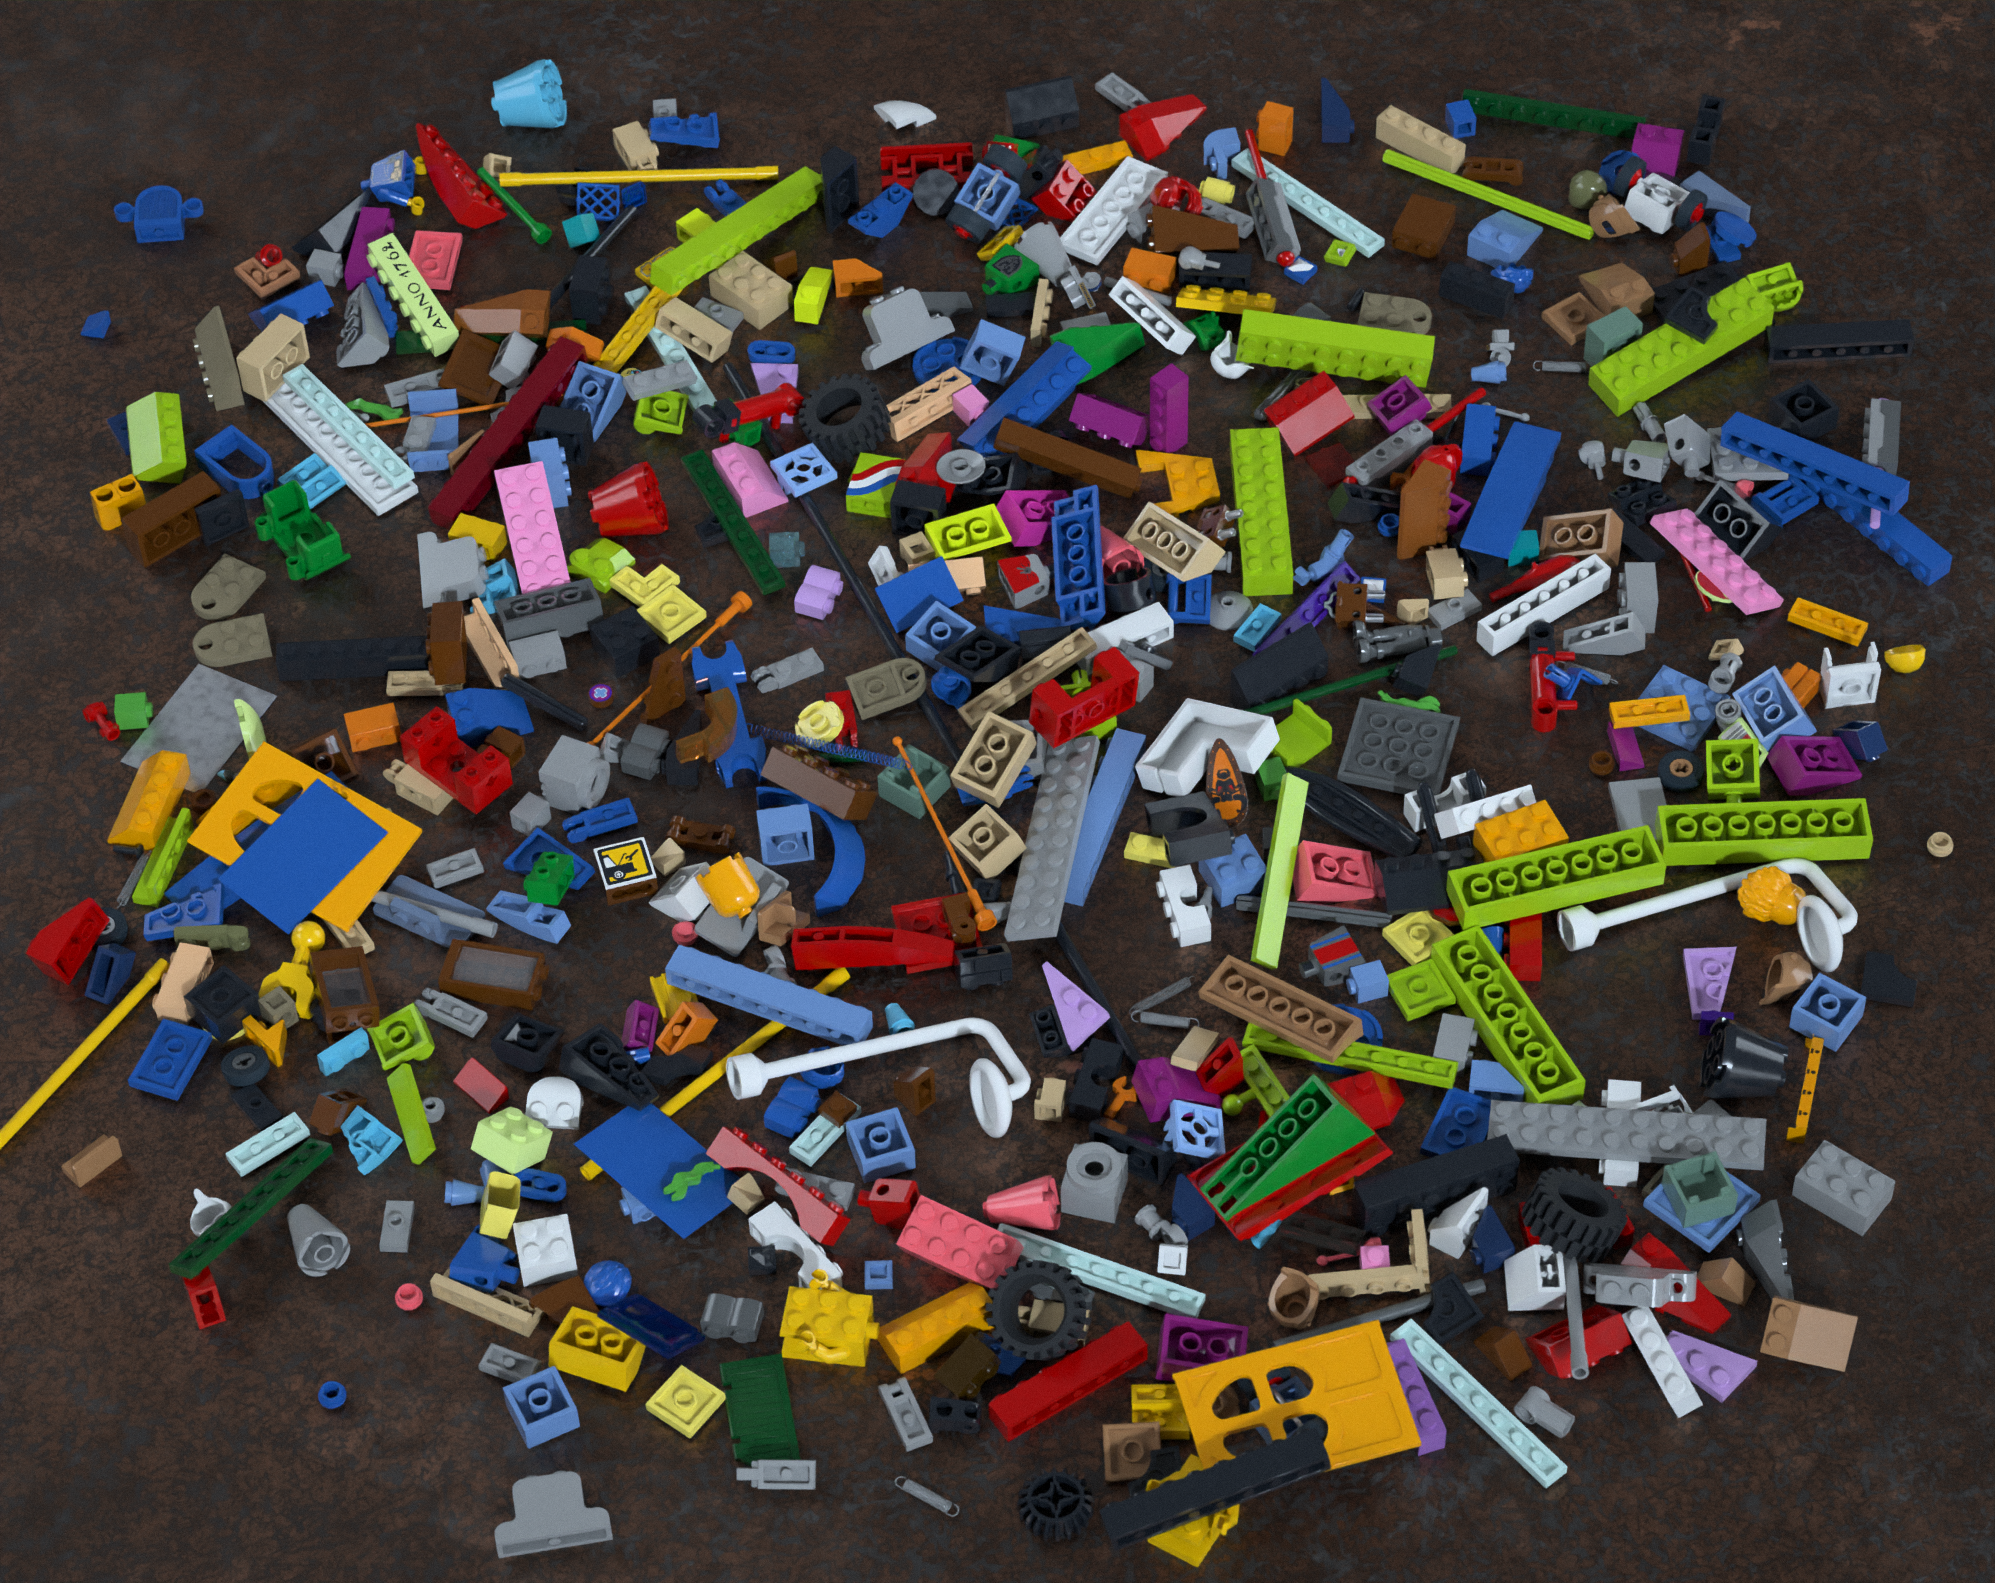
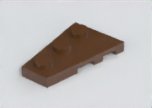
M675 646L654 658L649 683L651 684L650 694L645 695L644 703L647 706L645 712H642L640 716V721L643 724L648 725L670 710L681 706L686 701L681 652Z

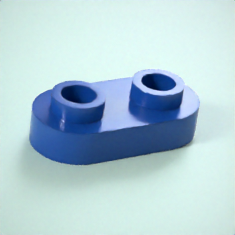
M757 340L748 346V358L753 363L791 364L796 357L794 346L788 342Z
M526 1168L514 1175L521 1181L520 1196L553 1203L562 1200L567 1193L565 1179L558 1174Z

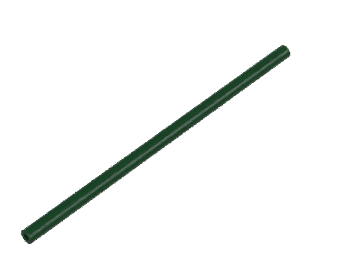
M1452 645L1442 648L1437 661L1457 655V647ZM1397 663L1243 711L1264 715L1293 706L1295 699L1303 703L1392 675Z

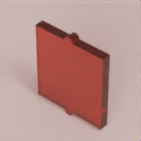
M1341 443L1326 449L1321 448L1320 451L1305 457L1306 462L1327 488L1343 482L1346 467L1355 462Z

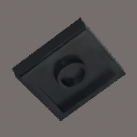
M239 489L195 508L201 539L205 546H209L250 527L243 494Z

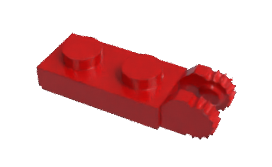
M850 690L825 693L826 702H834L843 712L844 716L843 727L838 736L834 738L835 744L837 743L838 747L841 744L843 747L841 737L850 736V744L852 747L858 748L857 725Z

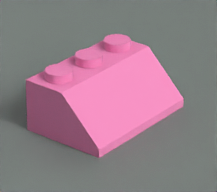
M735 442L712 450L713 466L745 518L788 502L787 496L758 450Z

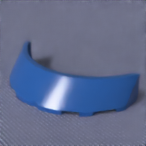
M756 787L759 809L776 804L785 806L808 804L809 811H813L820 816L834 842L835 858L828 879L814 895L815 913L817 917H821L842 909L849 902V898L857 886L861 884L864 875L865 850L855 826L850 820H843L789 790L774 787Z

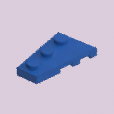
M709 113L708 117L700 118L698 114L690 115L688 119H680L676 116L650 118V140L702 146L705 148H718L717 113Z
M984 605L985 627L1020 646L1019 631L1061 627L1060 619Z
M538 827L503 862L505 869L529 875L534 862L538 861L543 852L573 855L575 877L569 888L579 890L595 873L593 866Z
M223 883L214 885L213 890L201 894L200 891L192 894V899L180 904L173 902L145 914L143 935L146 941L174 937V928L180 926L223 925L225 895Z

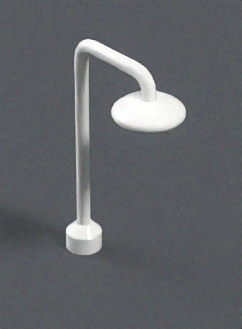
M1789 858L1598 914H1594L1582 905L1571 907L1558 912L1557 925L1565 947L1569 951L1579 950L1592 946L1600 929L1739 889L1742 886V879L1748 878V873L1755 872L1763 867L1776 866L1788 874L1796 873L1806 876L1841 915V918L1837 919L1832 909L1821 898L1814 895L1805 896L1797 907L1798 933L1808 958L1817 969L1823 972H1832L1839 966L1842 958L1843 935L1850 932L1857 924L1858 914L1854 906L1816 864L1806 859Z
M974 1017L764 1063L752 1053L729 1057L726 1063L727 1078L731 1092L737 1100L760 1095L768 1079L965 1034H979L986 1038L1014 1080L1013 1084L1008 1085L999 1068L986 1058H979L971 1067L969 1085L973 1108L982 1129L993 1138H1000L1007 1132L1012 1117V1101L1023 1097L1028 1092L1031 1084L1029 1073L1000 1030L993 1023Z

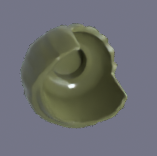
M1582 170L1572 177L1569 184L1568 200L1573 207L1585 210L1591 209L1594 206V202L1599 200L1598 197L1600 195L1605 197L1607 194L1605 180L1594 171Z

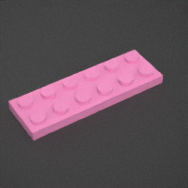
M543 461L494 470L521 593L525 594L570 583Z
M1682 509L1653 516L1650 524L1746 615L1781 606L1784 599L1776 593V590L1769 586L1756 571H1753L1740 556L1736 555L1724 541L1720 540L1708 526L1704 525L1692 511Z

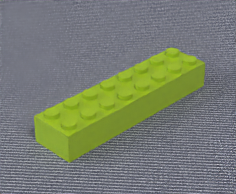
M1743 278L1711 297L1708 313L1718 323V329L1705 345L1664 324L1592 366L1589 372L1588 385L1618 417L1632 409L1638 402L1646 401L1766 330V326H1772L1774 308Z
M1243 309L1236 361L1264 364L1271 367H1285L1293 370L1313 371L1316 373L1325 371L1327 374L1339 375L1341 377L1348 376L1364 380L1383 381L1389 384H1394L1406 375L1416 387L1426 388L1433 359L1435 336Z
M1279 427L1230 429V459L1235 510L1242 509L1244 513L1243 517L1236 518L1243 595L1293 594V566Z
M1865 798L1662 805L1657 807L1655 819L1657 844L1666 866L1776 862L1789 858H1801L1808 861L1869 859L1873 843Z
M1645 825L1448 871L1446 891L1463 931L1477 925L1483 927L1664 884L1666 863L1649 826Z
M1474 926L1433 943L1431 959H1433L1467 1018L1475 1019L1474 1028L1478 1030V1034L1496 1061L1524 1087L1523 1101L1527 1103L1570 1105L1578 1100H1582L1586 1080L1480 926Z

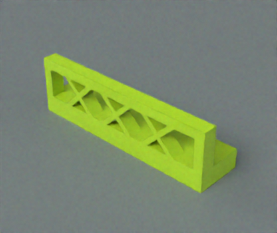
M182 807L178 818L168 817L132 895L133 903L158 908L188 843L187 840L194 829L190 809Z

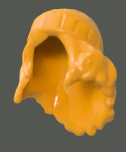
M1770 866L1769 868L1763 867L1755 872L1748 873V878L1742 879V886L1737 891V898L1743 908V914L1762 922L1773 920L1780 925H1791L1797 922V907L1806 896V893L1801 887L1792 883L1788 873L1781 871L1776 866Z

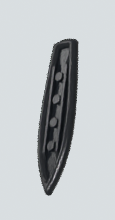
M1283 765L1286 773L1309 782L1305 808L1327 824L1389 857L1411 856L1419 850L1422 844L1421 838L1357 791L1324 774L1304 768Z

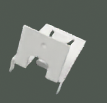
M1675 1085L1669 1087L1671 1089L1670 1092L1625 1108L1644 1111L1655 1108L1653 1111L1659 1112L1664 1107H1667L1668 1110L1664 1112L1677 1113L1678 1111L1679 1113L1693 1114ZM1680 1099L1684 1105V1112L1680 1106L1673 1107L1669 1103Z

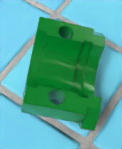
M1212 311L1211 315L1207 313L1197 319L1188 320L1183 323L1196 336L1199 348L1202 351H1208L1217 347L1226 338L1224 330L1219 326V316L1215 315V311Z

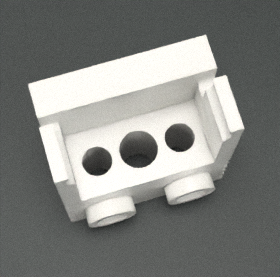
M1870 642L1871 646L1868 647L1866 662L1832 666L1829 649L1824 648L1820 671L1822 676L1820 693L1825 709L1875 702L1881 668L1879 662H1877L1878 651L1875 642Z

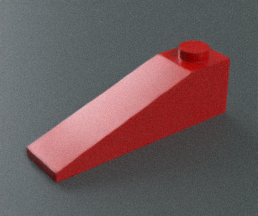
M1193 94L1136 106L1119 115V136L1148 161L1164 153L1170 147V143L1175 138L1178 139L1182 135V131L1187 126H1191L1206 111V106Z
M951 433L927 434L901 467L897 481H912L919 484L946 488V503L950 502L955 484L941 479L937 473L936 466L943 455L953 451Z
M1649 1232L1629 1250L1620 1264L1690 1271L1666 1245ZM1696 1278V1299L1694 1301H1668L1662 1307H1655L1657 1312L1662 1314L1668 1312L1678 1316L1682 1322L1711 1334L1731 1317V1313L1698 1278ZM1677 1282L1674 1284V1289L1677 1292H1682L1683 1286Z

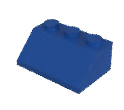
M319 280L252 311L248 315L263 332L269 323L274 321L280 314L306 325L309 323L308 318L315 315L316 319L328 314V308L334 306L323 281Z

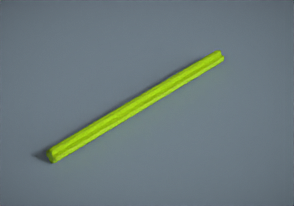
M1387 149L1383 154V162L1581 238L1590 240L1594 234V230L1590 225L1390 149Z

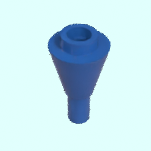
M1497 924L1484 926L1482 931L1502 958L1504 928Z

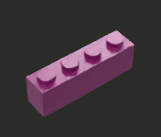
M362 207L344 272L347 290H356L362 282L366 284V278L375 276L377 282H381L377 268H372L368 262L367 255L369 250L367 244L389 235L390 232H394L395 220L391 218L389 208Z
M1171 363L1150 378V445L1157 452L1172 454L1188 443V375Z

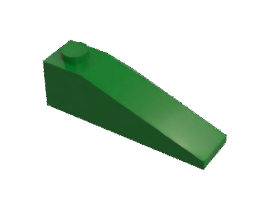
M1138 322L1118 323L1109 326L1092 325L1083 328L1069 327L1049 336L1051 345L1058 341L1074 347V351L1092 366V370L1078 384L1096 377L1145 345L1141 326Z

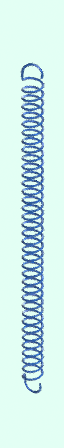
M747 723L746 725H752V726H751V733H749V734H752L753 724ZM757 725L759 735L756 733V728L755 734H752L753 736H761L763 733L762 737L766 739L794 744L792 733L788 735V732H785V734L783 732L784 741H782L780 731L773 729L770 731L772 738H769V736L765 737V728L763 730V726H761L762 732L760 734L759 725ZM798 735L801 744L799 746L809 748L813 743V748L815 749L814 741L816 740L819 751L834 754L838 749V754L842 750L844 757H852L853 759L857 757L854 747H852L850 752V746L846 750V745H844L845 756L843 753L844 746L842 748V745L839 752L838 744L835 750L836 744L834 745L833 742L830 744L828 741L825 745V740L821 744L820 739L817 742V739L815 738L813 741L812 737L810 739L804 737L801 743L802 737ZM858 749L859 758H856L857 760L860 759L861 761L864 760L865 762L868 761L870 763L873 762L874 764L877 763L885 766L902 769L899 768L898 760L896 757L892 758V756H890L888 760V755H886L889 764L886 765V756L884 758V754H882L881 756L879 754L877 760L876 753L873 752L871 757V751H869L870 757L868 760H865V751L863 753L862 750V754L860 756L861 750L859 751Z

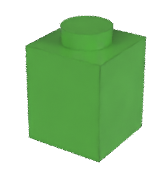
M146 692L115 694L114 714L119 729L149 728V717H153V704L147 701Z
M1280 757L1264 760L1255 772V780L1264 801L1279 799L1282 775L1286 774Z

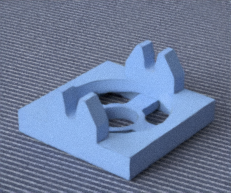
M813 443L770 461V466L777 474L779 485L785 490L786 496L792 493L796 498L837 479V472ZM794 462V468L786 472L788 464ZM801 464L811 467L808 471H799L797 469ZM815 467L818 473L821 472L818 477L813 474V468ZM798 475L806 477L808 481L798 483L792 481L791 478Z
M1175 1099L1169 1104L1170 1118L1167 1120L1163 1130L1168 1132L1164 1141L1173 1142V1151L1214 1160L1226 1153L1221 1109ZM1193 1113V1120L1191 1122L1182 1121L1181 1118L1184 1114ZM1194 1123L1201 1124L1205 1129V1134L1196 1132L1193 1126ZM1182 1130L1189 1131L1195 1137L1196 1145L1189 1143L1185 1139ZM1205 1140H1208L1210 1142L1205 1147Z

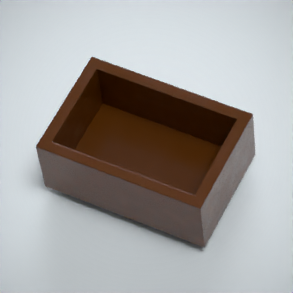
M463 602L432 603V613H427L426 652L427 655H430V661L428 662L429 675L434 676L435 685L466 683L468 642Z

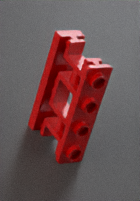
M972 143L880 147L881 170L893 169V176H881L882 193L895 182L913 193L915 181L921 175L916 174V168L939 167L950 174H958V176L953 177L959 186L960 193L972 173L962 172V166L973 165ZM946 163H957V165H943V164H946ZM911 165V167H899V168H897V166ZM912 176V178H900V179H898V177Z

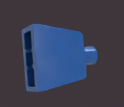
M472 1232L450 1263L449 1279L477 1291L491 1293L495 1291L501 1280L515 1284L518 1280L520 1269L509 1265L510 1251L508 1248Z

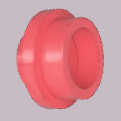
M689 921L677 923L672 929L674 941L682 946L692 945L698 937L694 932L695 924Z
M407 1283L399 1287L395 1294V1301L397 1306L403 1310H414L421 1305L423 1294L419 1287Z

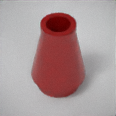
M267 244L256 252L255 259L267 267H272L282 261V252L278 246Z

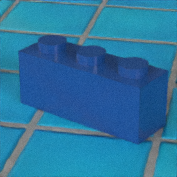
M1467 404L1460 474L1489 476L1490 466L1493 467L1496 461V452H1492V448L1497 449L1498 434H1494V431H1499L1500 416H1495L1496 406Z

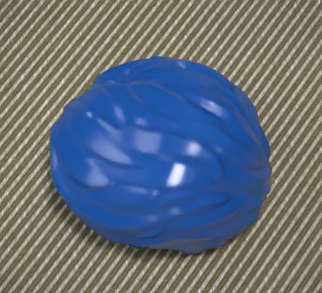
M1510 263L1508 267L1498 265L1491 271V275L1514 283V293H1521L1531 285L1533 269H1526L1524 265L1516 267L1514 263Z
M830 1047L811 1048L808 1053L830 1049ZM844 1062L802 1071L800 1075L804 1082L818 1089H831L840 1083L844 1077Z
M604 1260L594 1264L589 1269L584 1278V1285L596 1305L610 1308L622 1303L626 1298L629 1289H631L632 1277L628 1268L617 1261Z

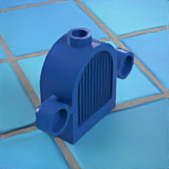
M164 185L153 186L142 191L135 201V207L123 202L117 204L114 208L115 217L119 222L134 221L138 243L184 240L185 218H196L204 212L200 199L190 198L183 204L180 193L176 189Z

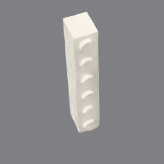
M1593 554L1478 621L1476 641L1491 656L1496 655L1528 636L1530 626L1537 621L1550 623L1609 589L1611 568L1596 554Z

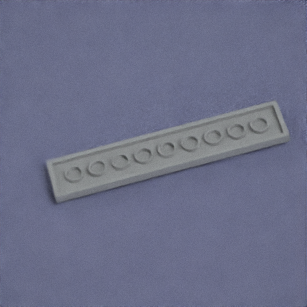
M1097 735L1073 738L1054 749L1048 745L1044 773L1041 775L1025 843L1027 848L1023 851L1004 936L1008 942L1057 937L1100 745Z
M1491 1100L1487 1140L1507 1134L1515 1152L1521 1154L1673 1164L1716 1151L1724 1168L1763 1170L1766 1119Z

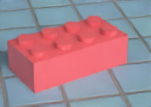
M922 1195L896 1243L903 1252L967 1282L979 1285L987 1291H990L991 1288H998L999 1284L995 1280L999 1275L1006 1276L1005 1270L1010 1266L1015 1267L1024 1249V1246L1017 1239Z

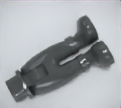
M1353 621V642L1359 663L1368 662L1374 657L1382 659L1388 656L1412 654L1435 644L1442 645L1440 628H1429L1428 625H1425L1423 630L1421 625H1399L1369 632L1366 630L1363 621Z

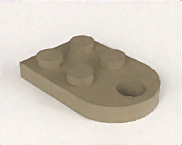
M1365 292L1357 325L1424 335L1431 327L1432 313L1425 303L1417 299ZM1421 318L1425 321L1417 322L1414 319Z
M224 554L192 591L191 601L195 613L203 619L212 621L223 620L232 616L266 579V574L256 567ZM209 604L215 605V606H214L213 608H211V609H204V607H205L206 605H209Z
M263 613L209 624L200 629L193 639L196 658L204 665L211 667H222L272 656ZM204 645H212L207 650L200 649Z
M909 658L894 659L845 677L862 720L913 702L922 695L927 685L923 667L917 661ZM911 674L919 675L914 680L907 679V677Z

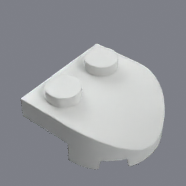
M547 1077L541 1079L528 1092L525 1115L541 1122L546 1128L579 1130L581 1108L584 1105L582 1093L576 1083L568 1078Z

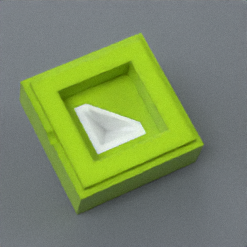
M1334 239L1324 255V259L1328 263L1346 267L1357 250L1356 246L1352 243Z

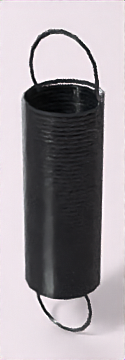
M1362 287L1357 289L1348 302L1347 308L1354 311L1364 297L1366 291Z

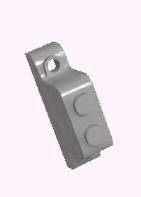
M903 286L891 290V295L886 298L881 295L870 300L871 305L863 310V319L873 340V344L867 346L866 350L862 353L861 359L865 369L875 370L955 331L951 320L945 316L940 317L939 313L929 316L921 294L916 289L905 290Z
M433 532L417 534L422 600L426 615L427 613H432V603L462 601L480 596L485 592L486 580L489 579L487 568L484 565V561H487V555L484 547H479L473 537L467 536L443 542Z
M1586 1262L1584 1264L1583 1292L1596 1294V1302L1608 1304L1662 1307L1668 1301L1692 1302L1696 1299L1697 1271ZM1593 1275L1596 1276V1285L1591 1282ZM1675 1283L1682 1284V1292H1677L1674 1289Z
M557 1471L544 1476L532 1475L515 1482L512 1492L516 1517L513 1521L501 1523L495 1529V1541L499 1558L613 1540L609 1513L604 1508L585 1507L580 1476L572 1471Z

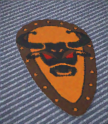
M1218 738L1213 744L1208 759L1206 795L1210 800L1213 799L1215 808L1220 810L1222 819H1226L1228 828L1239 825L1244 820L1248 811V798L1236 758L1226 742Z

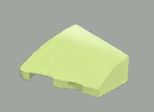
M236 699L234 704L250 760L263 741L266 743L267 741L258 714L245 701Z

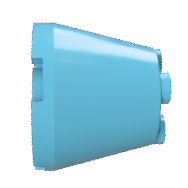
M537 60L493 82L495 97L491 98V103L494 111L498 110L503 127L556 128L565 124L567 105L566 100H562L563 96L560 87L562 80L553 61Z

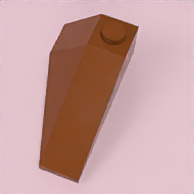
M526 289L457 308L454 313V325L459 334L465 329L477 335L508 336L515 330L524 337L548 338L551 291Z

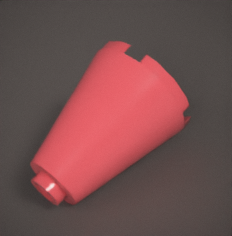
M1100 526L1103 578L1128 568L1136 567L1137 573L1140 568L1143 569L1144 557L1140 550L1106 527Z
M1047 1175L989 1195L987 1201L983 1202L984 1217L989 1218L991 1223L996 1224L1004 1223L1012 1226L1058 1230L1061 1213L1055 1214L1057 1205H1060L1055 1179L1051 1178L1052 1175Z

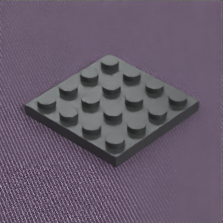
M1360 698L1337 774V781L1400 794L1416 791L1418 784L1421 781H1425L1432 788L1433 795H1439L1459 728L1460 717Z

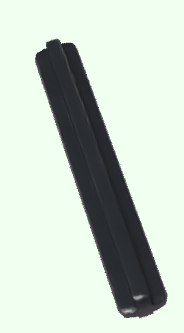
M506 673L502 678L501 685L504 688L580 731L587 727L588 718L510 673Z

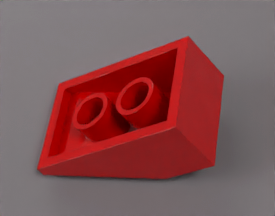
M88 897L40 930L37 936L30 941L26 954L42 973L69 986L110 919L94 899Z

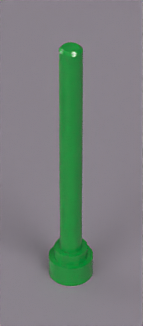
M484 167L478 169L477 174L531 229L532 238L538 244L547 242L552 235L550 228L544 223H537L503 187H500V184Z

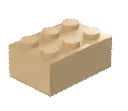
M741 251L709 275L711 296L725 306L743 312L744 319L759 330L794 305L792 285L744 251Z
M280 314L274 321L269 323L268 327L260 335L254 338L253 342L245 350L239 353L236 360L244 392L266 402L285 383L283 374L304 364L310 358L304 324Z
M988 711L950 775L954 786L999 808L1037 744L1033 732Z

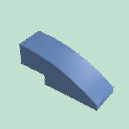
M502 890L499 891L486 908L490 914L510 926L556 944L571 926L564 911L545 907L541 903L528 902L527 896Z

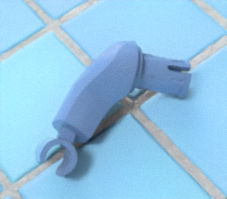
M1340 529L1331 545L1324 547L1319 561L1311 564L1307 571L1302 566L1298 567L1295 570L1296 575L1293 576V579L1301 586L1306 585L1309 580L1317 582L1326 579L1344 561L1343 553L1354 539L1353 534L1346 529Z

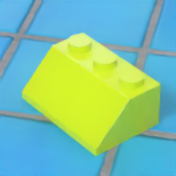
M995 504L925 524V537L935 551V559L942 556L944 561L1012 541Z

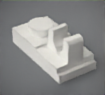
M878 546L868 564L878 586L903 575V573L897 571L888 547Z

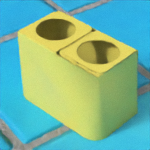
M496 1171L489 1174L481 1200L480 1234L507 1239L520 1204L521 1181L518 1177Z

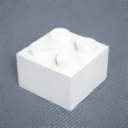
M567 1214L513 1224L524 1287L578 1276Z

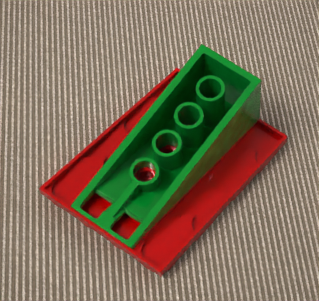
M1313 1073L1248 1141L1188 1174L1186 1177L1233 1235L1242 1241L1243 1239L1252 1238L1277 1220H1284L1318 1196L1328 1194L1353 1176H1360L1393 1154V1151L1338 1090H1332Z

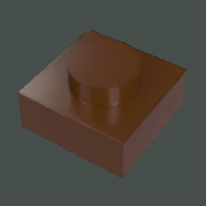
M836 1091L818 1108L819 1115L840 1128L857 1112V1105Z

